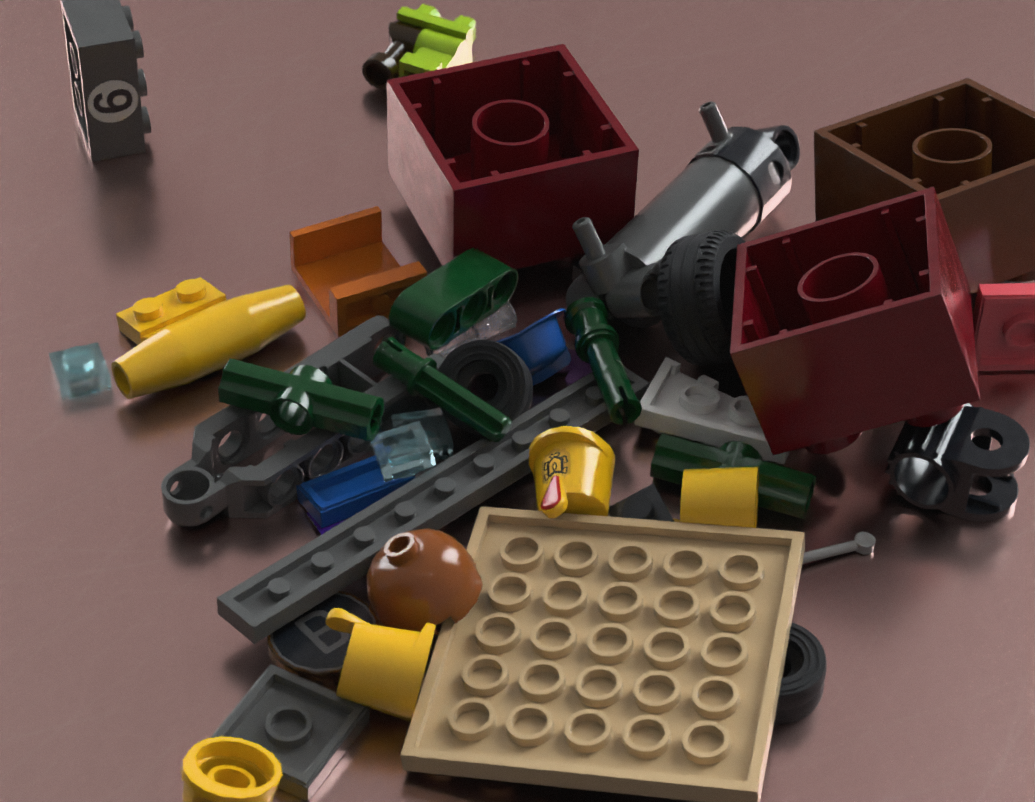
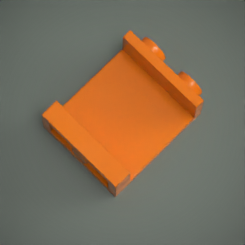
M378 206L289 232L291 270L338 337L377 315L389 319L390 309L399 294L427 276V271L419 261L400 266L382 242V211Z

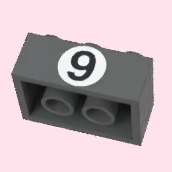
M60 0L74 112L91 161L145 153L144 134L151 133V123L147 107H141V97L147 96L148 91L144 71L142 68L138 69L137 59L144 57V50L139 30H134L129 5L122 6L120 0Z

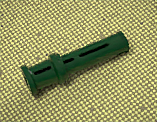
M584 297L571 303L565 310L563 316L565 327L571 334L575 335L574 347L577 356L590 365L607 406L610 419L616 424L623 425V418L619 409H622L628 424L632 423L640 416L642 406L635 395L617 353L620 345L618 333L607 323L609 315L605 304L595 297Z

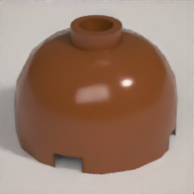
M427 528L402 532L391 537L371 561L367 572L366 586L372 610L383 626L421 632L426 623L437 625L444 622L450 616L455 624L463 619L478 601L483 584L481 576L477 571L476 563L463 545L453 536L443 531ZM435 628L434 635L439 634Z

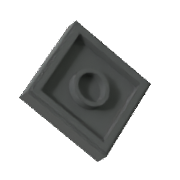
M270 664L210 738L221 736L242 738L264 747L273 753L281 764L282 777L278 788L309 802L369 723L370 708L338 697L334 691Z

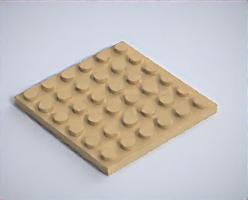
M480 506L466 550L476 563L483 586L478 601L463 619L455 624L450 616L442 624L400 754L403 771L697 802H760L804 557L805 532L562 513L560 516L551 519L542 511Z

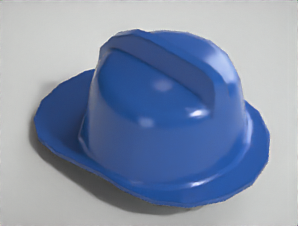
M560 308L546 315L519 333L496 341L510 348L525 362L530 371L533 385L547 380L567 367L571 362V354L557 321V318L565 312V308Z

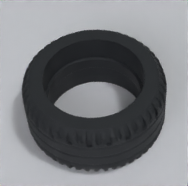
M717 230L679 238L668 247L659 267L657 297L664 330L677 353L693 365L710 366L733 362L730 355L737 245L746 241L732 231Z

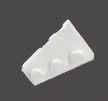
M665 357L640 401L642 412L635 420L634 425L652 429L658 434L675 435L698 441L703 445L720 448L724 443L730 441L744 442L754 447L760 453L763 461L785 463L790 451L777 455L772 454L748 395L733 398L718 391V381L704 374L697 381L680 372L681 363Z

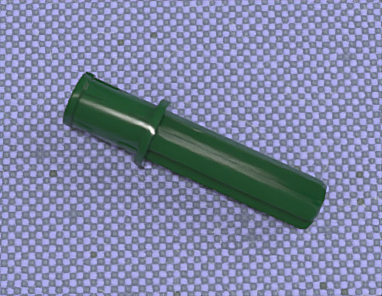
M393 337L387 338V342L383 341L377 348L373 357V364L401 381L406 386V391L410 395L422 394L490 441L499 443L506 436L512 424L510 418L438 371L435 360L432 358L424 359L416 355Z

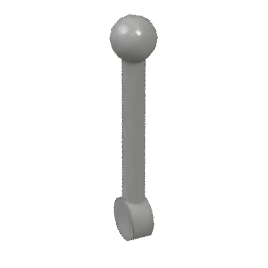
M859 532L855 535L853 541L804 552L802 564L853 551L863 555L870 554L874 550L875 537L868 532Z

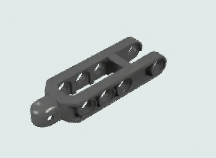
M377 315L284 371L285 373H290L296 366L311 365L324 372L331 380L332 385L384 398V413L381 418L379 431L373 442L314 428L296 441L292 438L283 443L284 448L255 467L251 464L247 467H233L287 432L278 428L271 420L270 415L266 414L259 422L263 413L229 405L194 427L192 459L172 470L164 477L161 483L164 512L169 520L181 527H196L208 522L220 513L225 514L228 518L267 519L298 499L297 485L350 465L438 407L437 404L422 394L410 395L406 391V386L392 375L379 383L372 380L373 377L383 372L382 369L377 368L373 364V357L377 348L375 350L374 348L377 342L382 337L381 343L383 341L387 342V338L393 337L405 346L406 335L392 328L389 324V319ZM432 354L426 357L435 360L437 363L436 369L439 371L445 358L440 354ZM231 432L228 439L219 447L224 436ZM178 481L177 487L170 492L174 482Z

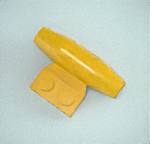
M202 277L182 281L172 290L155 297L138 300L132 307L116 313L119 331L137 344L136 347L112 362L111 369L116 385L127 399H133L192 383L224 368L230 358L240 361L259 352L304 321L306 317L304 303L297 290L289 284L227 300L224 293Z

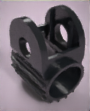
M968 403L964 404L962 410L956 416L939 425L915 427L905 421L887 459L888 465L885 473L890 475L888 483L895 487L897 494L918 507L939 509L946 514L974 522L995 521L1008 515L1016 504L1019 488L1013 473L1025 464L1030 450V440L1025 429L1014 419L986 408L974 407ZM992 438L1000 443V448L990 450ZM972 481L983 483L989 488L990 492L981 496L970 494Z

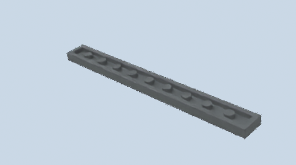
M624 367L635 395L641 401L650 383ZM593 372L511 421L512 424L509 431L499 443L490 441L486 437L481 438L217 597L218 615L255 644L365 576L371 561L391 537L411 530L427 528L439 530L532 472L529 466V447L534 438L540 433L560 426L581 427L596 432L611 423L612 420L609 417L607 406ZM619 409L622 416L624 412L622 409Z

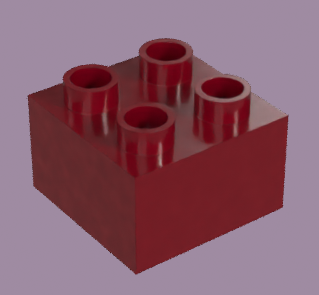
M564 44L387 80L388 172L442 266L471 248L479 249L513 269H520L554 260L577 262L585 253L572 228L575 221L583 217L590 218L604 245L634 217L639 149Z
M934 187L737 245L730 355L773 455L803 447L813 454L834 453L854 443L863 431L904 420L915 427L939 425L956 416L962 410L964 404L980 400L970 286Z

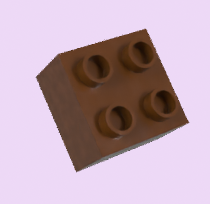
M966 78L814 131L816 221L934 187L970 286L971 301L972 294L978 291L979 284H999L1007 280L1013 282L1035 280L1034 111Z

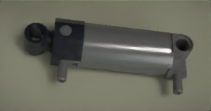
M709 101L701 105L699 113L711 137V141L691 159L687 167L617 234L603 245L590 218L583 217L574 222L572 228L585 255L579 261V266L583 273L572 282L567 290V308L578 299L595 297L605 304L609 315L607 321L618 320L631 327L648 328L658 324L661 321L657 297V279L662 258L668 247L675 240L689 235L727 230L743 238L747 233L754 231L782 203L790 192L791 170L795 169L800 159V143L794 130L786 125L755 130L749 127L736 126L727 129L715 102Z

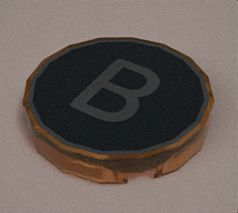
M339 591L268 635V655L275 666L306 680L323 681V686L338 685L351 634L329 628L326 625L328 612L333 608L344 609L373 625H379L378 618L369 604L351 593Z

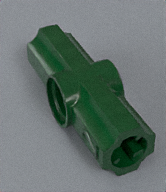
M230 358L223 368L221 382L218 387L219 402L270 415L271 420L278 428L291 435L307 434L313 427L373 442L379 431L381 418L384 413V398L332 385L331 380L324 372L311 365H299L294 367L290 373H285Z
M661 433L651 462V477L682 485L684 469L759 467L758 506L805 519L810 507L817 476L765 462L754 447L744 442H726L718 449Z

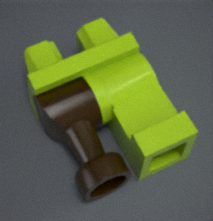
M422 4L416 10L402 6L397 12L398 21L390 22L388 27L389 46L384 53H373L364 62L362 73L365 80L371 86L384 90L387 89V80L472 63V44L476 39V21L463 15L455 18L454 21L441 18V13L437 11L436 7Z

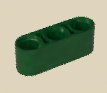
M468 249L400 293L390 309L389 324L395 330L428 349L438 350L502 308L512 297L516 289L518 273L512 267L479 249Z

